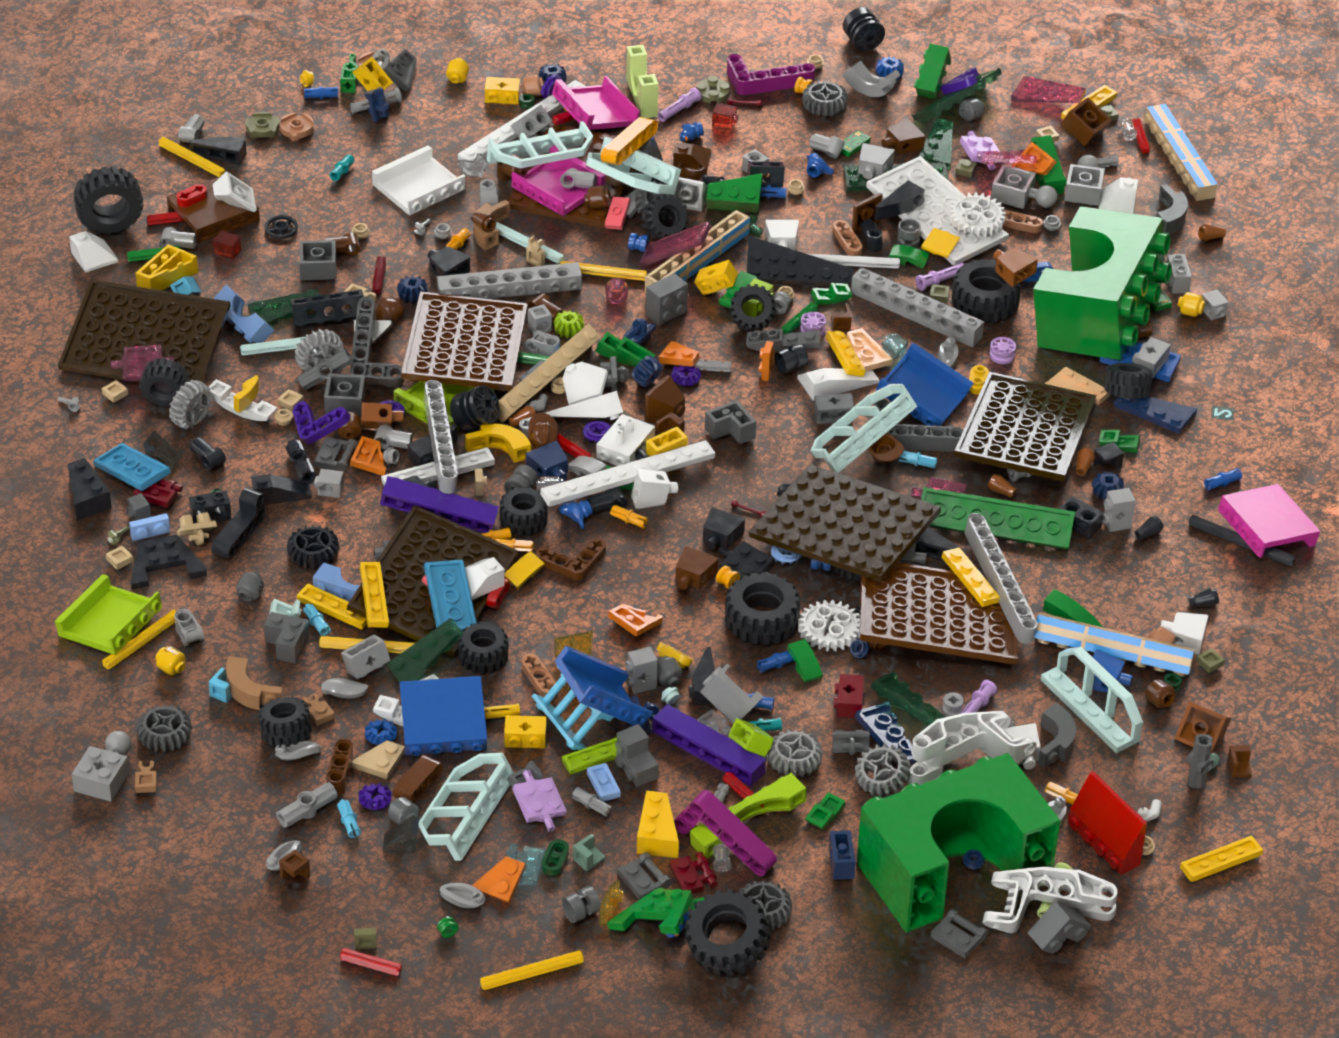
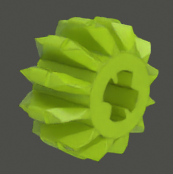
M571 310L569 312L557 313V317L554 320L556 334L560 335L561 338L567 337V339L575 336L584 328L582 315L578 314L577 311L571 312Z

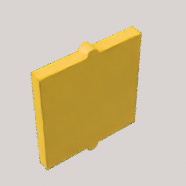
M933 228L922 244L921 249L932 252L934 255L937 254L948 258L959 242L960 237L950 234L948 231L945 232Z

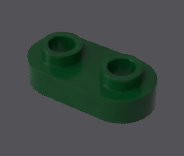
M557 839L549 843L541 862L544 874L555 876L561 873L569 855V845L566 841Z

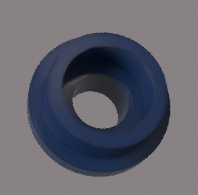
M854 640L850 645V651L854 657L864 658L869 652V644L867 641Z
M972 849L963 856V863L969 869H979L984 864V857L980 851Z

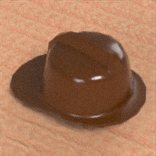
M537 413L530 419L528 440L531 443V450L557 441V423L549 414Z
M885 433L868 448V451L876 461L891 463L903 454L904 446L894 436Z

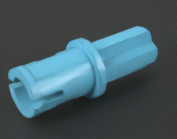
M904 451L899 457V462L911 463L916 467L920 465L935 468L937 458L921 455V452L912 453Z
M306 604L303 612L309 618L311 626H314L321 636L329 634L331 628L325 622L323 614L319 613L313 604Z
M342 799L337 804L341 814V823L345 825L348 836L355 838L353 830L356 836L361 834L356 821L357 815L353 812L349 801Z

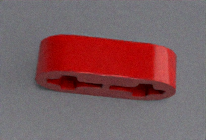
M196 184L180 191L176 195L178 206L189 207L206 199L207 187L203 184Z
M504 578V586L489 592L486 602L488 607L499 608L509 591V579Z

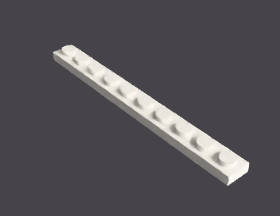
M574 80L567 86L571 88L584 87L585 85ZM553 95L547 97L460 152L458 160L471 167L487 156L489 139H492L496 145L515 139L517 135L511 128V125L539 105H542L549 116L562 109L563 106Z
M705 440L541 488L540 495L549 507L634 482L637 469L669 472L713 459L715 451Z

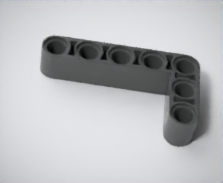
M364 296L358 302L351 356L353 363L350 365V373L355 375L357 372H363L361 375H365V382L368 386L400 387L405 379H401V366L396 364L370 363L376 308L374 300L369 296ZM365 322L369 323L368 325H365V326L361 325L362 323H365ZM361 339H367L365 342H360ZM360 355H364V356H365L364 358H361V359L357 358V357L360 356ZM376 373H381L380 376H373ZM394 374H399V377H396V378H394V377H392V376H393Z
M882 399L874 403V406H877L879 411H881L890 402ZM896 424L887 433L894 436L904 446L905 450L954 452L964 429L949 426Z

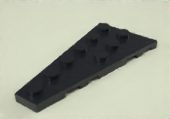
M748 235L747 273L757 276L758 280L769 284L830 286L831 283L848 284L849 287L852 286L853 268Z

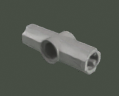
M330 782L323 784L312 792L303 791L297 796L295 802L276 812V816L284 828L289 827L302 818H313L317 813V809L338 797L337 792Z

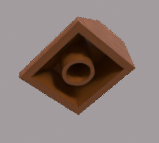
M1189 701L1174 739L1193 747L1195 736L1208 734L1213 738L1211 753H1213L1223 739L1231 718Z

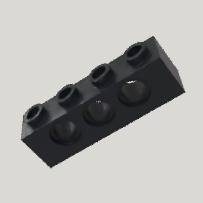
M362 289L290 299L294 326L304 327L309 323L324 324L330 320L339 322L343 321L344 318L356 319L358 302L364 297ZM344 304L351 305L348 309H342ZM327 306L333 307L330 312L324 311ZM308 309L315 310L313 314H306Z

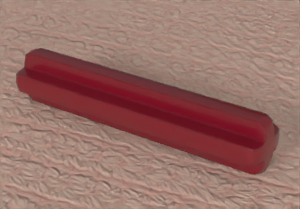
M378 256L376 259L372 292L378 295L382 293L386 267L385 256Z

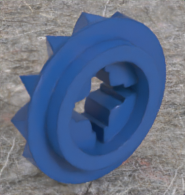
M386 718L383 721L378 719L375 722L369 721V725L365 726L366 739L376 745H380L385 741L392 742L397 736V726H394L393 721L387 722Z

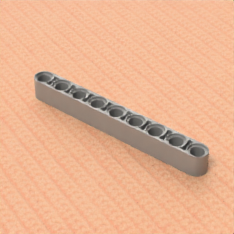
M429 380L425 383L424 405L438 485L441 492L450 494L456 491L458 472L441 383L436 380Z
M977 513L970 514L964 531L968 542L989 584L1000 596L999 604L1017 640L1025 644L1033 642L1038 623L985 518Z

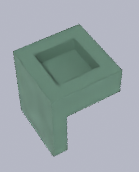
M592 834L573 845V860L585 871H589L605 860V855L595 847V836Z

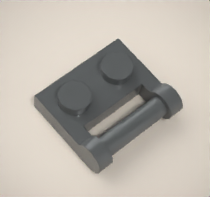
M325 437L314 460V467L345 472L348 468V461L352 452L356 450L358 442L354 439L346 441ZM342 449L345 450L341 460L337 462Z
M648 852L643 853L638 859L617 868L618 876L639 900L657 888L666 889L672 884L671 878L663 874L652 861L653 858ZM646 866L657 878L658 882L654 883L642 868Z
M951 909L947 917L931 931V938L963 958H966L988 935L987 929L979 928L960 916L959 912L955 909ZM955 922L959 924L963 928L975 934V936H970L966 932L954 926L953 923Z

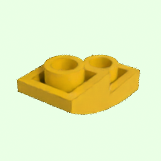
M257 375L242 384L243 391L238 392L234 396V410L240 413L245 410L256 398L259 392V377Z
M530 551L504 574V578L509 579L510 583L519 589L530 577L533 578L545 563Z

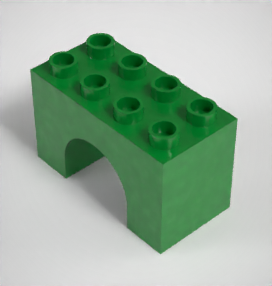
M1080 206L1069 225L1072 271L1045 268L1033 288L1037 345L1040 348L1121 360L1128 346L1135 347L1139 334L1138 326L1147 325L1150 315V304H1158L1161 295V283L1168 284L1170 281L1172 264L1165 262L1164 255H1167L1169 251L1171 237L1169 233H1163V218Z
M1009 753L994 758L986 756L976 761L974 765L962 770H947L932 781L921 785L912 783L894 795L885 798L874 797L861 806L856 863L907 933L943 919L949 869L947 858L965 855L967 851L975 849L982 853L985 860L993 863L1001 871L1036 867L1054 868L1060 819Z

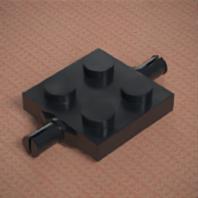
M744 541L733 551L722 546L718 552L726 557L719 564L720 569L725 565L729 566L731 571L740 573V578L745 575L750 576L751 573L762 574V572H767L774 564V558Z

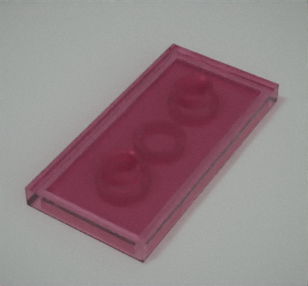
M709 222L649 243L640 260L642 267L703 245L711 229Z

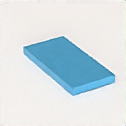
M120 443L93 460L95 467L141 491L171 473L170 467L124 443Z
M463 560L425 562L424 570L438 635L460 634L461 631H464L465 627H470V624H477Z

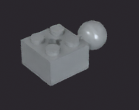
M1084 155L1079 159L1077 165L1070 164L1064 201L1099 206L1105 169L1099 168V161L1095 156Z
M1003 164L992 184L991 200L996 198L998 203L1001 202L1024 209L1029 198H1034L1038 205L1048 208L1056 203L1057 192L1053 187L1047 185L1035 189V172Z
M114 731L107 736L105 740L106 750L92 746L88 747L71 774L75 792L112 802L129 774L128 758L125 755L131 749V739L123 731Z

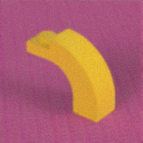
M484 424L480 426V431L465 434V449L467 453L487 447L498 448L507 452L513 463L526 460V453L531 451V443L528 438L518 429L508 425Z

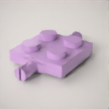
M969 131L968 136L961 137L960 143L972 162L984 163L989 170L995 169L994 163H1002L1004 157L992 138L977 137L974 131Z
M525 770L523 775L526 782L514 784L512 790L527 823L534 821L544 822L547 831L552 832L556 829L552 819L565 816L567 810L552 777L535 780L531 770Z

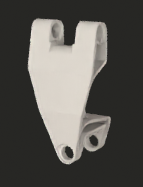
M1004 711L962 713L937 719L913 738L912 756L918 762L910 768L911 773L908 783H918L921 785L937 779L943 773V765L977 748L992 758L1009 753L1014 761L1019 764L1035 751L1037 743L1029 736L1014 739L1008 735L1005 729L1010 725L1011 718Z
M1036 867L996 871L993 873L991 884L1009 891L1005 913L986 911L982 923L993 929L1014 933L1019 930L1028 903L1033 900L1048 903L1056 901L1066 906L1077 908L1083 917L1109 921L1116 914L1117 888L1113 883L1081 870ZM1040 886H1047L1049 890L1042 892L1038 888ZM1022 890L1023 894L1021 898L1020 907L1017 915L1015 916L1019 891ZM1063 890L1070 894L1068 896H1062L1059 894V892ZM1108 891L1111 892L1113 896L1107 897L1105 895H1102V893ZM1101 907H1111L1112 910L1105 912Z

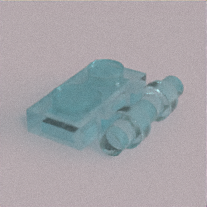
M510 844L509 849L506 850L505 857L513 858L527 865L519 884L537 886L545 849L524 846L522 853L517 851V844Z

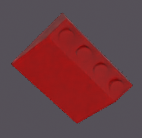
M1094 771L1090 772L1070 808L1068 824L1086 843L1095 849L1099 856H1102L1109 863L1112 869L1123 875L1141 864L1147 822Z

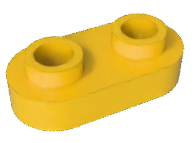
M977 365L971 369L969 380L974 383L970 390L972 394H980L988 376L989 370L983 365Z
M659 642L656 648L659 651V656L675 658L683 669L685 666L690 667L693 661L689 656L665 643Z

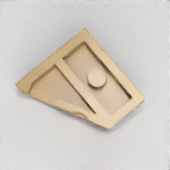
M385 741L352 761V768L388 780L405 754V746Z

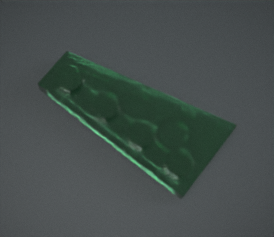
M936 118L919 154L930 165L951 169L952 121Z
M315 289L248 304V310L250 315L256 313L273 326L278 324V320L292 318L290 299L318 296L320 294Z
M449 618L386 665L399 682L421 680L430 665L434 666L438 661V657L443 652H447L463 633L453 619Z
M894 671L872 682L870 688L876 691L879 696L890 700L894 706L902 708L911 717L923 722L926 727L937 719L946 718L933 705L924 703L923 697L919 693L910 691L908 683L905 681L900 682L897 679L898 675Z

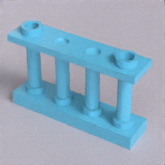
M561 673V677L545 697L534 693L532 698L536 701L537 708L548 716L567 740L566 744L572 750H581L586 748L581 740L597 720L611 721L613 716L591 708L592 715L575 734L571 727L589 706L580 703L568 719L564 721L560 715L576 696L571 689L556 708L550 703L567 683Z

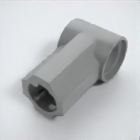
M198 114L190 117L187 124L180 127L178 140L190 143L191 140L199 139V133L205 124L204 119Z
M815 133L810 138L809 146L837 159L845 142L835 136L829 138Z
M569 168L561 176L560 183L565 188H590L596 186L597 175L596 173L582 172L575 168ZM568 176H571L573 181L569 180Z
M166 227L162 232L159 245L161 248L169 244L179 246L180 248L195 249L197 238L195 233L178 232L172 227Z
M383 424L378 427L374 440L380 441L381 449H387L389 446L408 449L407 444L413 441V434L395 431L391 426Z

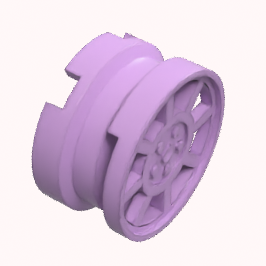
M818 312L805 313L801 317L800 332L820 330L821 337L824 336L826 329L825 316Z
M1007 337L993 339L990 345V359L997 364L1013 362L1016 344Z

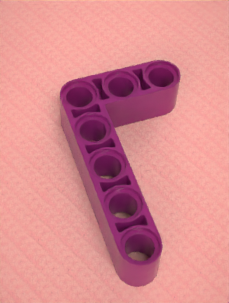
M730 54L727 57V74L736 92L740 95L795 88L798 77H803L804 80H813V83L815 82L816 68L810 63L749 72L741 55Z
M708 790L701 791L674 819L675 828L681 834H687L701 821L758 876H764L777 862L776 855Z

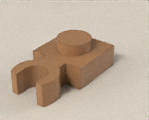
M313 693V701H309L306 697L303 698L304 703L308 704L310 718L317 726L335 719L334 711L325 700L319 702V696L316 693Z
M139 761V772H135V793L156 792L157 773L154 771V762L150 761V765L144 767L142 761Z

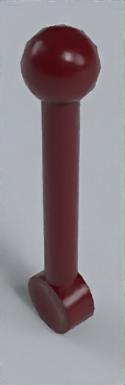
M728 99V100H727V104H734V103H736V104H756L757 106H761V105H762V101H761V100H757V101H745V100H734V99Z
M737 500L731 502L733 507H740L758 514L760 517L766 513V511L761 512L742 505Z

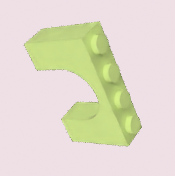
M644 45L628 46L626 80L636 107L640 111V117L647 119L658 117V82L655 74L647 75V53Z

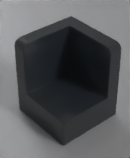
M1112 442L1095 449V460L1093 462L1095 465L1109 462L1115 469L1122 467L1124 452Z

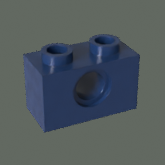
M851 830L830 831L828 849L833 880L854 879L856 861Z

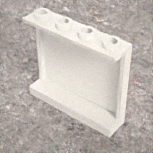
M429 146L372 171L373 186L409 216L465 190V175L456 177L432 157V148Z

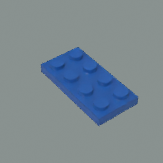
M1137 342L1135 347L1128 346L1121 360L1100 357V362L1108 365L1132 363L1134 354L1140 351L1143 344ZM1170 352L1169 359L1153 378L1170 382L1181 361V355Z

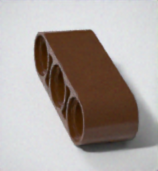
M349 739L336 741L327 771V783L330 782L334 786L337 796L344 794L352 769V761L354 760L353 743Z
M422 755L396 783L392 793L393 797H405L415 804L441 775L443 763L427 755Z

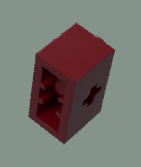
M840 674L839 682H835L834 694H838V696H834L833 708H837V717L855 718L856 711L862 710L864 676Z

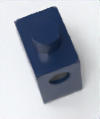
M557 441L526 453V465L535 470L537 477L542 481L549 482L556 479L558 482H564L567 479L568 459Z

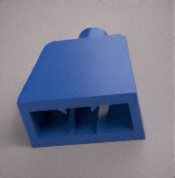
M1096 649L1093 658L1121 685L1130 687L1133 676L1123 673L1124 661ZM1094 674L1092 690L1108 693V686Z

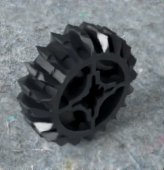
M314 525L312 527L305 526L304 529L298 528L297 532H292L287 542L289 559L292 560L293 564H298V567L304 566L305 569L311 567L314 570L315 567L320 568L323 563L329 564L334 562L335 558L338 557L340 549L337 535L333 531H329L328 527L322 528L321 525L318 527H314Z

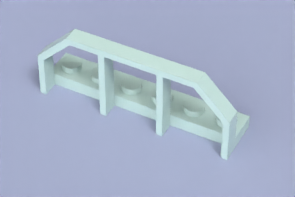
M581 121L579 129L556 133L551 127L549 128L548 135L527 138L524 133H521L520 140L496 145L492 139H489L487 161L489 164L502 162L518 168H525L581 157L585 155L592 144L593 135L584 121ZM554 145L559 150V152L545 154L540 156L538 155L550 152L549 148H551ZM582 146L581 148L567 150L568 148ZM516 154V155H518V156H520V157H527V156H531V157H530V158H525V159H519V158H516V157H513V156H510V155Z
M605 137L602 149L607 144H609L613 140V138ZM636 150L620 165L602 162L601 153L588 152L586 165L634 188L657 194L674 195L681 169L639 150ZM630 167L645 174L629 173ZM653 177L669 185L652 183L651 179Z
M889 384L866 396L817 437L810 451L815 458H824L831 470L839 473L912 412L917 405L903 384ZM892 394H900L881 411H879L877 406H871ZM858 416H874L857 431H855L853 426H847ZM834 436H850L830 454L826 449H822L823 445Z
M1082 647L1068 648L1059 652L1057 667L1041 674V681L1115 753L1140 742L1143 720L1132 694ZM1069 655H1075L1085 664L1082 690L1063 673L1067 670ZM1094 674L1108 686L1105 712L1088 697L1092 695ZM1117 696L1123 701L1131 720V736L1127 735L1111 719L1115 715Z
M503 753L478 754L455 767L418 822V826L428 844L446 845L455 861L463 859L510 786L507 778L514 772ZM483 764H498L487 783L485 780L459 781L462 776ZM481 791L471 807H442L451 792ZM435 817H464L452 837L450 834L429 835L426 831Z

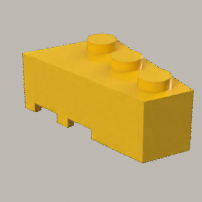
M168 244L136 272L137 287L162 291L184 276L197 274V256Z
M646 791L637 834V854L648 852L653 856L678 859L679 841L668 794Z

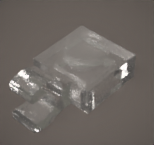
M710 710L698 719L700 723L731 739L728 736L731 728L726 725V719L714 710Z

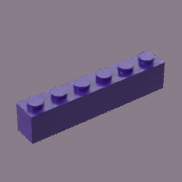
M387 476L380 500V505L408 513L416 505L482 534L493 530L499 507L489 503L465 498L454 493L446 494L436 488L426 487L391 476Z
M667 704L653 717V733L724 773L732 772L742 783L749 787H752L765 774V758L745 750L727 736L718 733L695 718L682 713L680 710Z

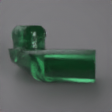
M750 214L749 231L759 237L762 235L763 229L757 226L756 221L758 217Z

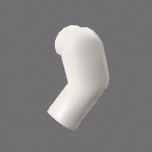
M1155 799L1152 801L1149 810L1144 807V810L1140 808L1138 814L1146 822L1159 817L1162 802Z

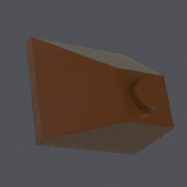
M676 143L673 153V166L678 168L681 162H688L693 165L699 163L700 169L704 166L703 173H707L712 149L694 144Z
M882 193L875 194L854 204L852 230L855 234L861 231L860 225L866 219H871L876 224L881 222V220L875 219L876 205L882 201Z
M669 375L665 376L645 394V423H656V421L670 412H673L678 417L682 416L685 412V397Z

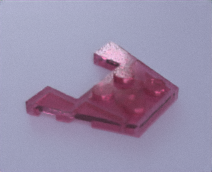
M1024 150L977 151V159L981 160L985 165H994L995 162L1002 163L1003 165L1037 163L1036 155H1021Z

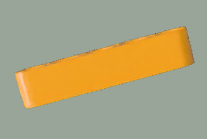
M639 117L602 149L601 161L614 165L622 164L655 135L658 129L657 121Z

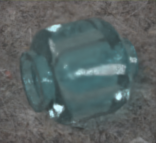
M889 333L881 342L882 349L893 360L899 357L902 358L908 351V342L897 333Z

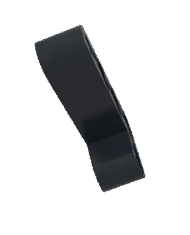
M249 488L242 490L239 497L240 509L213 541L211 547L212 554L229 560L235 556L265 517V496L263 493Z

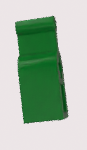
M354 53L349 55L350 62L345 63L342 67L340 77L342 93H356L358 79L352 73L358 68L356 54Z
M741 271L737 275L734 285L727 288L724 296L719 299V304L730 308L734 293L739 291V288L742 286L745 288L754 278L757 279V276Z

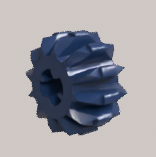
M552 63L551 65L545 64V67L540 68L538 75L540 78L543 77L544 81L549 76L558 74L563 82H566L567 73L563 66H559V64L553 65Z
M406 276L405 279H400L397 286L398 296L405 303H418L420 291L428 292L427 283L420 276Z
M646 356L636 364L637 366L633 369L631 376L637 384L642 387H648L658 379L663 367L653 356Z
M1104 471L1103 474H1097L1092 482L1093 495H1097V499L1105 500L1107 491L1124 489L1123 478H1120L1119 474L1114 475L1112 472L1106 473Z

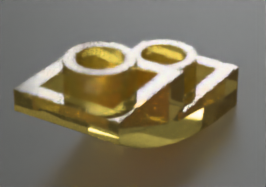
M618 880L609 887L603 897L599 911V926H608L609 918H613V910L618 911L619 902H623L624 890L620 889V881Z

